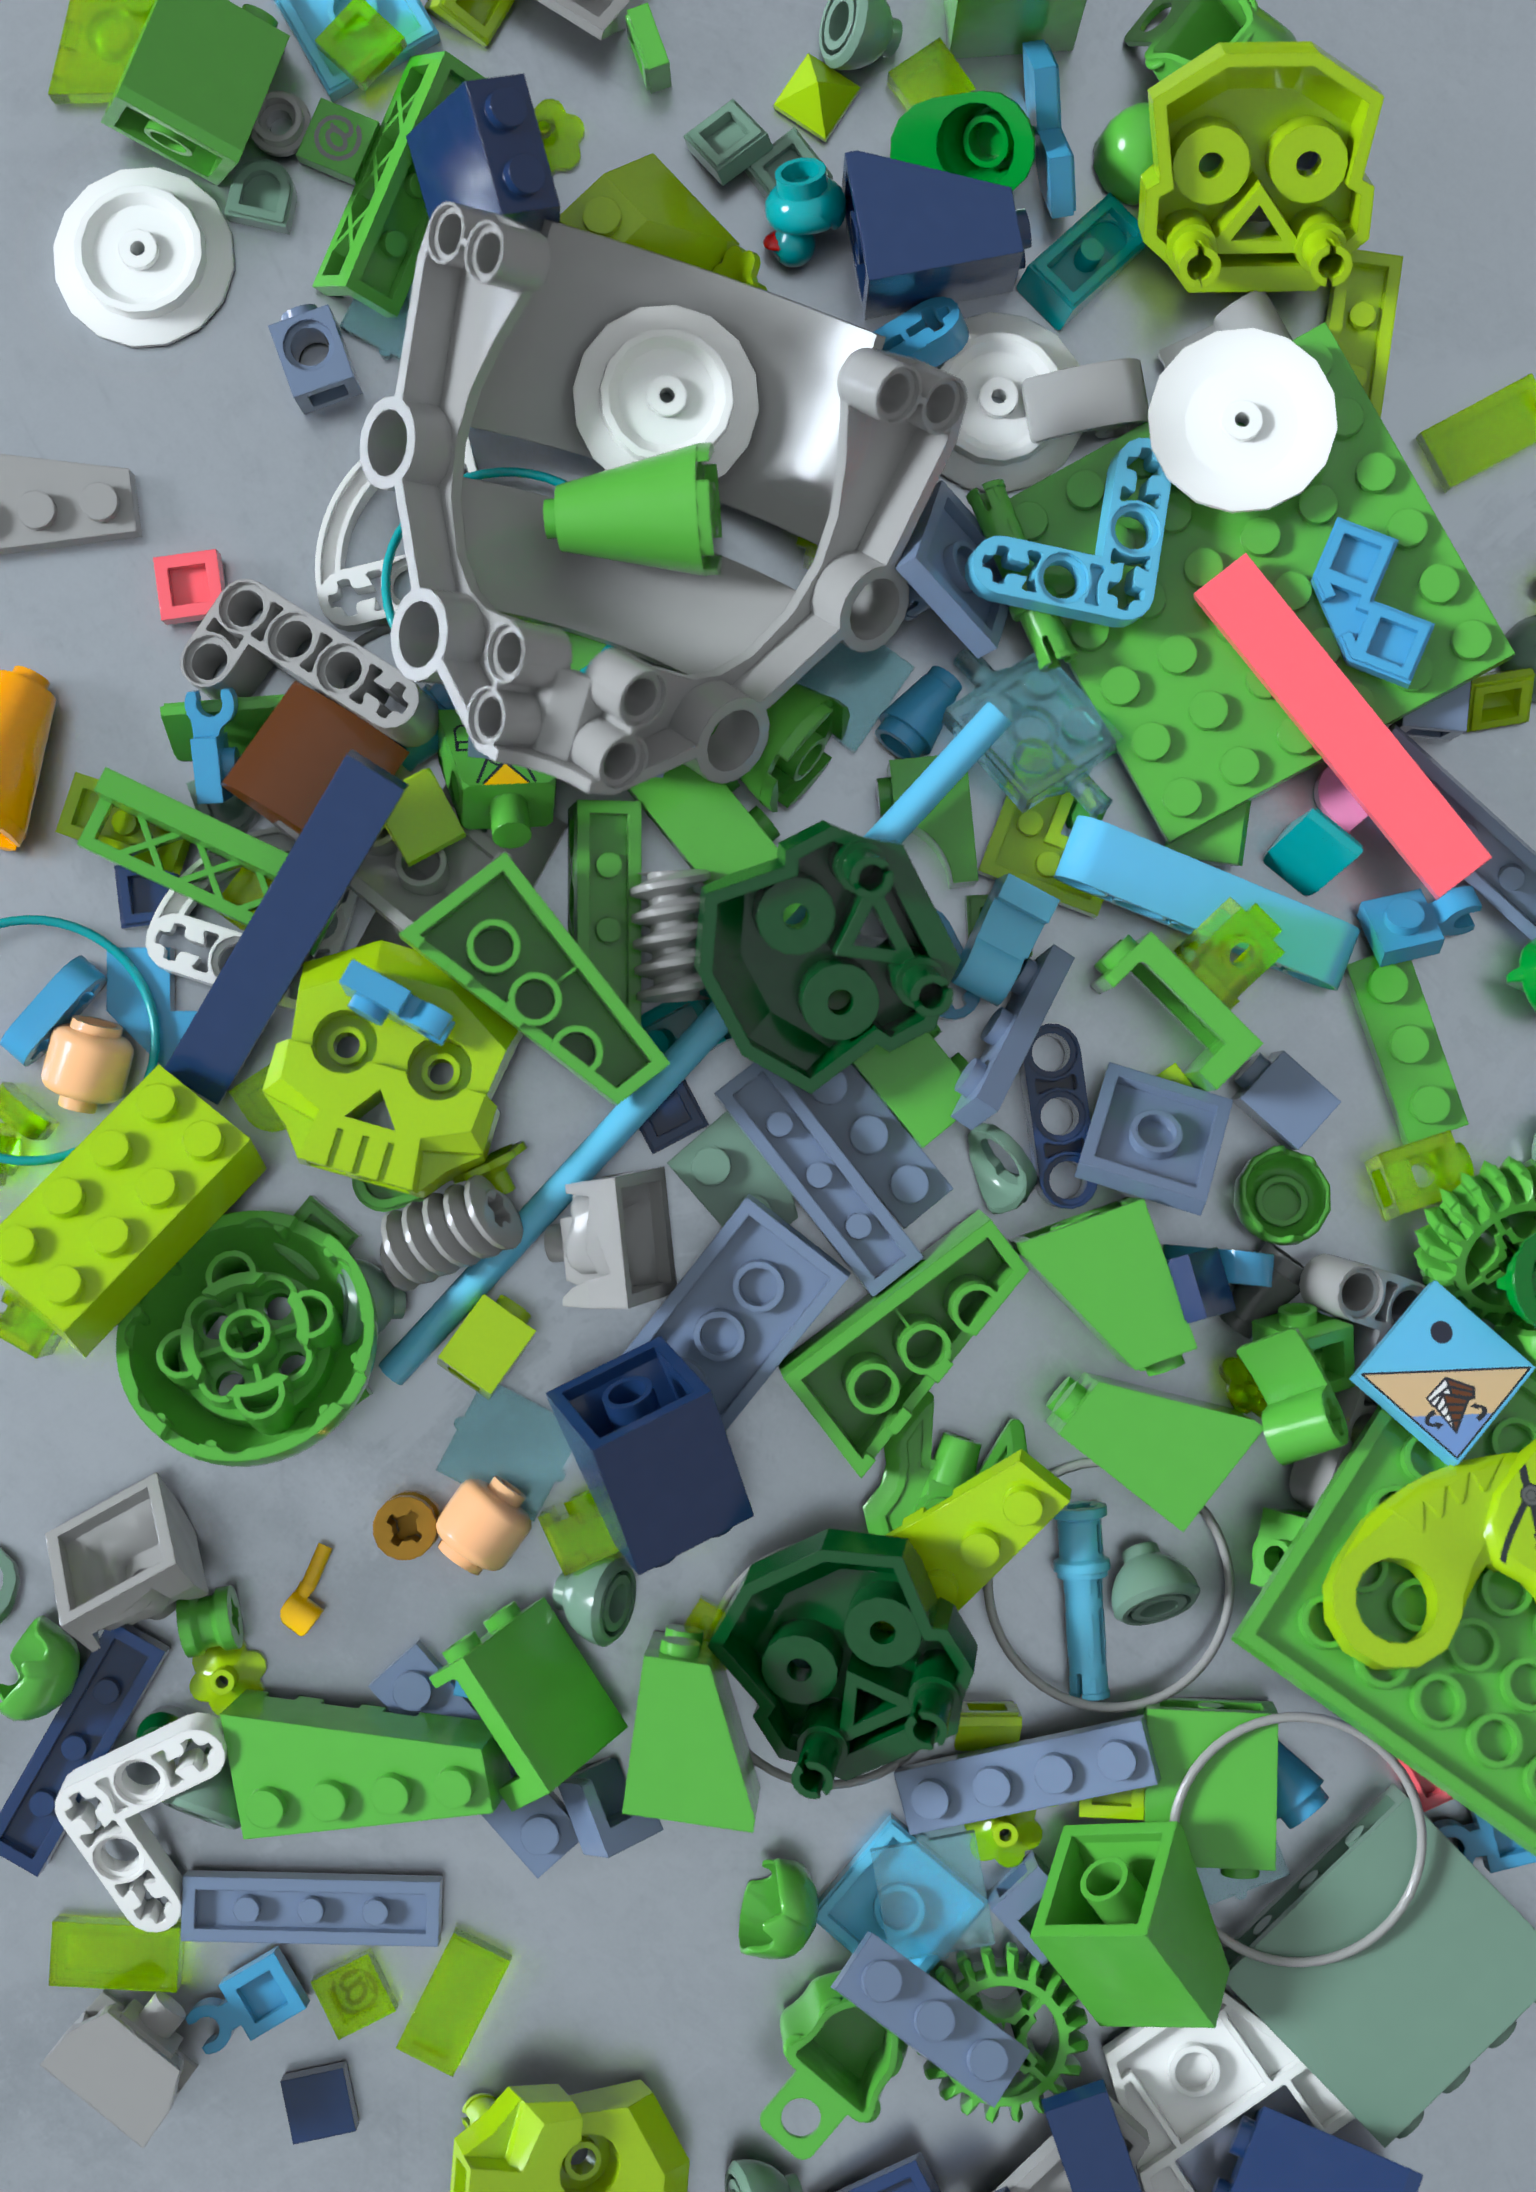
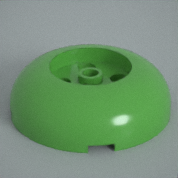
M241 1211L222 1215L118 1323L116 1360L122 1387L131 1406L146 1426L165 1443L185 1455L207 1463L229 1467L260 1466L282 1461L298 1455L326 1438L344 1421L359 1401L368 1384L377 1353L378 1318L375 1301L369 1284L354 1258L329 1233L326 1234L316 1227L299 1221L296 1216L280 1212ZM273 1243L286 1246L302 1255L315 1268L320 1278L318 1280L314 1278L315 1282L275 1250L273 1247L276 1246ZM341 1269L347 1272L354 1285L363 1323V1330L359 1339L349 1346L342 1342L344 1299L340 1283L336 1284L338 1274H343ZM277 1297L288 1298L287 1302L292 1308L289 1315L281 1320L270 1319L267 1315V1308L270 1302ZM220 1316L227 1317L221 1325L219 1339L208 1338L207 1334ZM262 1340V1342H258L259 1346L256 1349L248 1352L254 1342ZM293 1355H300L306 1358L304 1366L299 1372L292 1376L282 1374V1365L287 1358ZM233 1374L243 1377L244 1384H236L226 1396L220 1395L219 1386L225 1377Z

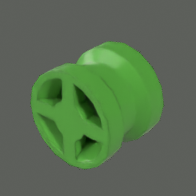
M232 1585L218 1587L209 1596L188 1600L179 1599L176 1601L179 1638L184 1653L188 1658L202 1656L211 1647L221 1646L226 1651L242 1647L243 1620L238 1596Z

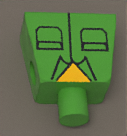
M438 710V762L461 826L468 830L491 829L494 843L502 848L514 849L527 844L532 836L531 827L547 826L553 822L557 778L517 765L497 763L491 759L468 757L469 734L457 710Z

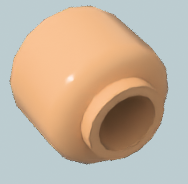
M74 1015L71 1018L70 1024L59 1025L52 1030L41 1072V1079L46 1088L59 1095V1106L75 1112L94 1114L98 1104H110L122 1098L134 1055V1048L130 1041L121 1036L122 1026L100 1018Z
M497 1475L494 1476L490 1483L480 1479L465 1480L437 1517L436 1530L442 1539L437 1545L439 1550L455 1564L474 1575H480L483 1569L488 1571L503 1569L532 1528L528 1513L521 1507L526 1499L525 1494L513 1484Z

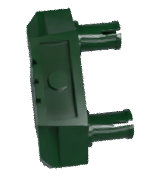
M824 820L779 842L778 858L731 873L701 887L694 965L741 1055L810 1094L877 1044L891 1052L936 1028L939 1016L945 1013L953 1002L954 992L952 988H949V985L961 962L904 845L896 840L890 841L862 837ZM795 903L805 906L806 914L800 923L790 925L784 922L783 914L788 906ZM870 910L875 915L886 938L859 935ZM840 989L848 991L850 999L845 1007L832 1009L828 1006V998L834 991Z
M828 1528L751 1564L718 1621L707 1647L757 1703L753 1718L777 1756L781 1759L797 1763L793 1769L791 1779L794 1789L806 1798L820 1799L821 1790L825 1795L831 1792L834 1786V1777L844 1781L851 1780L920 1749L933 1750L935 1747L934 1743L936 1742L940 1747L948 1737L957 1734L963 1699L975 1670L978 1644L955 1605L942 1597L937 1599L923 1561L907 1538ZM879 1621L888 1622L895 1630H880L875 1623ZM803 1659L807 1661L811 1665V1667L800 1668L796 1666L792 1660Z

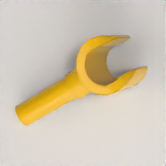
M319 1542L302 1581L299 1582L297 1589L291 1594L280 1610L282 1623L299 1636L306 1635L324 1612L323 1608L309 1599L318 1585L333 1548Z

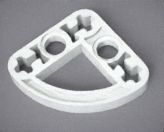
M469 437L466 441L464 473L478 471ZM361 459L344 477L328 505L319 531L315 556V581L319 605L323 614L336 628L347 632L362 631L388 623L385 611L380 610V604L376 598L358 602L356 605L357 614L353 616H347L341 607H333V602L342 599L343 587L352 586L358 595L377 592L371 583V579L380 577L382 574L384 560L345 569L348 546L356 522L370 498L379 489L374 487L366 478L361 466ZM406 554L394 557L392 566L391 595L395 612L401 600L395 596L393 585L397 576L401 572L408 570Z
M277 827L247 833L287 853L291 851L295 844ZM208 852L212 866L228 861ZM202 859L197 860L180 877L204 870L205 867ZM243 867L217 875L218 883ZM209 878L193 884L208 892L212 889ZM348 888L346 892L349 893L347 901L345 903L341 902L336 912L338 924L334 934L327 939H323L318 952H330L329 955L342 951L359 896ZM169 889L158 906L146 934L145 945L148 955L159 968L168 973L212 986L221 971L219 966L221 956L227 949L237 944L242 933L190 917L189 914L197 905V902ZM177 927H183L186 929L185 937L189 942L205 948L207 945V935L219 937L209 952L208 972L204 973L196 970L202 959L200 956L187 952H180L175 961L167 960L168 951L159 944L162 934L173 936ZM289 988L278 1007L295 1012L297 1000L289 998Z

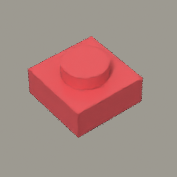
M211 549L153 557L161 621L166 625L203 620L220 593L225 589L222 558L218 550Z

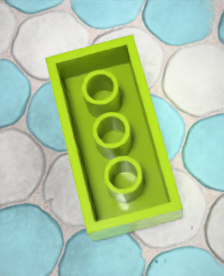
M158 1064L0 1224V1284L86 1358L267 1170V1167L248 1136Z

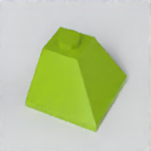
M654 153L604 173L560 214V223L631 244L712 271L717 264L722 263L723 257L730 247L740 246L738 241Z

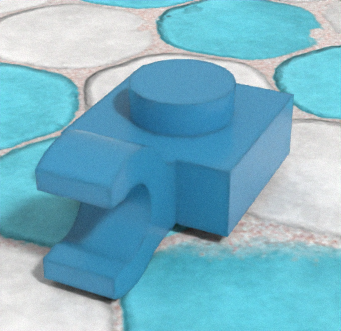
M233 687L221 689L222 708L217 715H211L204 711L201 706L200 690L189 691L185 697V710L191 720L193 738L190 739L197 804L223 803L234 796V794L220 785L240 757L237 747H229L227 732H224L225 726L235 717L238 710V697Z
M1473 886L1454 888L1431 903H1427L1422 890L1417 889L1363 901L1360 904L1357 919L1379 966L1383 967L1440 954L1445 940L1444 936H1456L1474 930L1475 924L1469 913L1481 911L1482 904Z

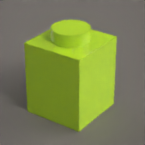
M483 1294L439 1354L437 1364L487 1400H490L533 1340L536 1330L527 1325L532 1316L524 1308L504 1295H500L495 1302Z

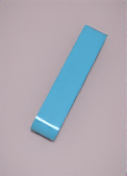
M1083 815L1076 817L1054 875L1057 880L1078 890L1293 978L1328 990H1338L1360 933L1359 928L1344 920L1122 828Z

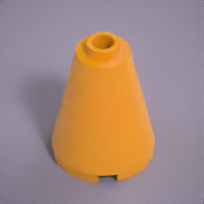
M14 666L12 672L0 670V850L15 851L17 846L20 847L22 841L26 838L56 705L55 696L47 690L50 685L49 681L39 673L23 666Z

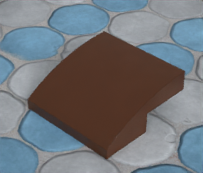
M294 681L220 785L270 822L275 823L280 820L300 835L340 764L351 749L393 775L410 752L336 702Z

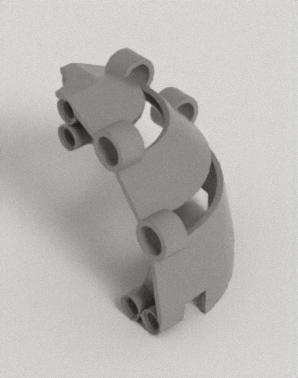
M446 201L440 204L433 212L417 256L395 396L384 397L374 404L366 417L360 439L361 466L366 478L374 487L396 493L412 589L401 600L394 614L391 629V651L395 664L405 678L414 682L444 685L475 748L494 762L517 765L543 772L566 781L590 794L615 795L682 764L711 782L724 784L736 781L752 769L764 751L768 742L770 727L766 710L838 643L860 653L870 652L886 644L899 629L905 618L909 603V586L905 578L895 567L956 445L968 399L967 388L961 379L921 360L882 350L886 339L882 335L755 286L631 244L548 219H544L541 232H538L502 214ZM678 305L711 316L739 340L756 373L759 413L748 447L727 473L718 478L720 503L748 513L818 545L814 561L797 590L724 556H722L720 575L701 576L561 552L558 540L547 539L544 528V499L554 498L509 486L463 477L466 441L470 427L517 437L592 458L576 427L573 386L583 353L604 327L640 307ZM669 393L660 395V399L665 403L673 401V397ZM521 620H525V621H529V622H533V623H537V624H541V625L528 624V623L523 622V621H521ZM564 631L611 645L615 648H609L598 653L589 663L585 673H582L581 671L570 669L572 647L568 635ZM633 655L646 659L667 669L649 665ZM719 723V725H718L716 731H715L714 734L711 736V734H712V732H713L715 726Z

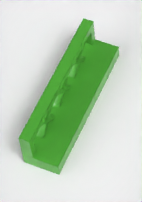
M447 51L410 56L314 280L313 288L326 296H351L384 317H398L414 280L417 256L429 224L428 213L406 135L464 81L484 79V76Z
M107 767L104 768L94 789L99 796V800L77 842V845L82 849L246 926L254 914L251 911L258 908L263 897L237 906L224 899L216 876L243 867L256 873L263 895H265L269 889L266 879L273 882L289 854ZM113 807L138 818L146 840L145 842L118 850L98 840ZM148 823L169 833L153 838ZM183 839L197 846L205 869L178 878L165 872L157 848ZM150 851L155 866L133 856ZM207 851L228 861L212 866ZM209 878L214 894L193 884ZM344 896L309 953L310 956L315 958Z
M576 800L568 808V933L641 1025V1002L636 1001V993L641 991V976L634 973V968L641 964V951L633 949V941L641 938V925L631 923V915L641 911V900L630 897L629 889L641 884V875L637 873H641L642 801Z

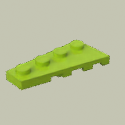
M1020 1449L954 1488L952 1496L927 1510L924 1506L905 1517L901 1526L884 1536L907 1538L923 1561L937 1599L940 1597L953 1603L959 1611L1070 1502L1072 1489L1027 1452ZM879 1621L875 1623L880 1630H895L888 1622Z

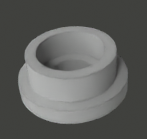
M286 91L268 92L250 135L263 152L276 157L290 156L297 153L312 118L305 103L296 95ZM287 118L292 121L288 132L281 135L271 132V126L277 119Z

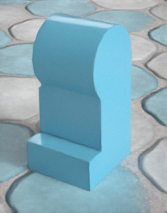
M1010 873L997 878L961 953V962L951 982L998 1007L1011 990L1024 959H1028L1044 925L1049 923L1060 900Z

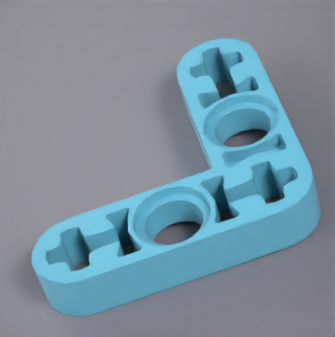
M1137 438L1128 442L1111 459L1107 471L1095 555L1008 536H993L985 539L968 556L965 564V579L969 588L978 597L987 601L1108 627H1125L1142 617L1151 607L1154 599L1171 482L1165 476L1151 449L1150 438ZM1138 457L1144 459V470L1153 473V476L1141 485L1138 500L1121 501L1120 499L1126 500L1136 488L1137 473L1127 469V466L1132 464ZM1132 517L1143 525L1146 531L1144 547L1129 549L1118 541L1115 534V525L1119 518ZM995 554L1002 556V567L1012 571L1021 572L1029 565V560L1034 562L1028 578L1027 576L1012 573L1007 574L999 583L992 581V570L982 567V564L987 563ZM1140 564L1141 567L1135 566L1126 574L1124 587L1125 593L1133 596L1135 601H1132L1123 609L1117 608V597L1108 594V590L1120 582L1124 565ZM1061 566L1072 574L1075 580V590L1071 597L1067 599L1057 598L1046 590L1043 580L1046 568ZM1026 578H1027V591L1022 589V586H1023V584L1025 583Z

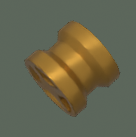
M403 1491L392 1496L377 1511L373 1521V1536L377 1546L387 1556L396 1560H413L422 1556L439 1537L436 1530L437 1517L441 1513L438 1504L429 1495L419 1491ZM392 1517L398 1521L399 1532L396 1527V1521Z

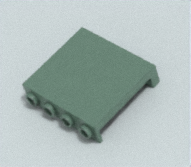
M1392 1783L1234 1939L1257 1951L1272 1955L1310 1957L1335 1952L1348 1947L1375 1930L1397 1906L1407 1888L1414 1868L1417 1851V1830L1410 1799ZM1426 1816L1427 1851L1423 1873L1416 1893L1396 1924L1382 1938L1368 1948L1338 1962L1313 1967L1270 1965L1239 1954L1227 1946L1223 1948L1230 1969L1227 1985L1384 2148L1395 2138L1402 2139L1411 2134L1421 2123L1424 2117V2110L1441 2093L1447 2094L1457 2089L1469 2075L1470 2065L1487 2048H1496L1503 2044L1514 2032L1517 2024L1516 2020L1533 2003H1536V1929Z

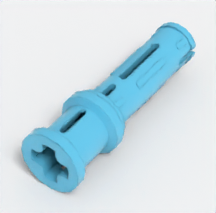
M1072 1501L1053 1518L1057 1520L1059 1557L1053 1560V1570L1057 1573V1578L1063 1580L1065 1596L1069 1695L1081 1698L1080 1695L1083 1694L1082 1699L1099 1701L1110 1697L1102 1578L1108 1576V1570L1111 1569L1110 1558L1103 1555L1101 1518L1108 1515L1107 1504L1097 1501Z

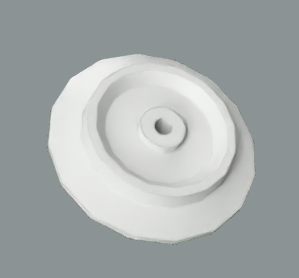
M157 167L118 170L88 185L65 211L53 245L56 283L71 313L100 338L131 348L168 346L200 330L224 303L235 271L233 234L217 202L190 178Z
M678 305L640 307L607 324L583 353L573 386L576 427L593 460L605 470L695 443L711 442L714 452L710 460L705 461L704 464H717L718 478L727 473L748 447L759 413L756 373L739 340L711 316ZM669 393L672 395L673 401L665 403L660 399V395Z
M987 312L965 318L964 320L969 330L968 342L958 354L936 367L961 379L967 388L968 398L956 445L941 476L969 491L978 488L980 492H985L982 484L995 479L1004 480L1007 493L1029 488L1050 476L1066 463L1083 432L1035 444L1032 443L1028 430L1021 385L1025 379L1079 366L1078 361L1054 332L1025 316ZM999 397L1003 403H995L992 398Z
M1256 328L1216 331L1184 347L1159 376L1148 409L1151 449L1167 479L1196 503L1229 513L1270 510L1301 494L1326 465L1338 429L1334 391L1318 362L1289 338ZM1241 422L1244 423L1246 426L1240 427L1236 423Z

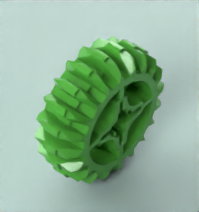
M1508 1156L1499 1168L1484 1160L1480 1173L1474 1177L1460 1172L1461 1184L1453 1191L1440 1189L1443 1202L1439 1207L1424 1209L1426 1221L1429 1224L1415 1231L1420 1247L1413 1254L1417 1259L1418 1267L1421 1269L1419 1273L1423 1277L1424 1285L1427 1286V1284L1436 1280L1480 1319L1484 1318L1495 1326L1501 1322L1506 1313L1519 1316L1511 1307L1506 1291L1496 1288V1280L1506 1275L1507 1266L1523 1241L1536 1232V1161L1532 1158L1522 1163Z
M1011 1941L1007 1942L1004 1947L1003 1958H995L990 1943L983 1942L980 1945L981 1961L972 1963L969 1955L965 1951L960 1950L956 1954L960 1972L955 1975L949 1968L939 1966L935 1971L936 1978L940 1984L992 2023H1002L1003 2029L1006 2022L1010 2023L1015 2040L1029 2049L1030 2053L1019 2068L1020 2072L1016 2073L995 2108L986 2104L929 2060L925 2062L923 2069L928 2080L942 2078L938 2089L940 2096L945 2101L961 2093L960 2109L967 2116L975 2111L981 2102L984 2103L986 2120L992 2124L999 2116L1000 2107H1009L1012 2120L1019 2123L1023 2118L1021 2104L1031 2101L1034 2109L1038 2113L1044 2114L1041 2099H1044V2092L1049 2090L1056 2095L1068 2091L1060 2074L1080 2076L1082 2067L1080 2061L1073 2054L1088 2050L1089 2042L1086 2035L1077 2031L1088 2023V2018L1084 2008L1073 2006L1077 2002L1078 1997L1067 1984L1061 1985L1063 1978L1053 1965H1049L1041 1971L1042 1965L1030 1952L1026 1955L1023 1962H1019L1017 1945ZM996 1986L1017 1987L1012 1994L1002 1999L989 1998L981 1992ZM1045 2004L1052 2013L1053 2023L1050 2040L1046 2049L1040 2055L1034 2049L1033 2042L1028 2037V2032L1037 2021L1035 2013Z

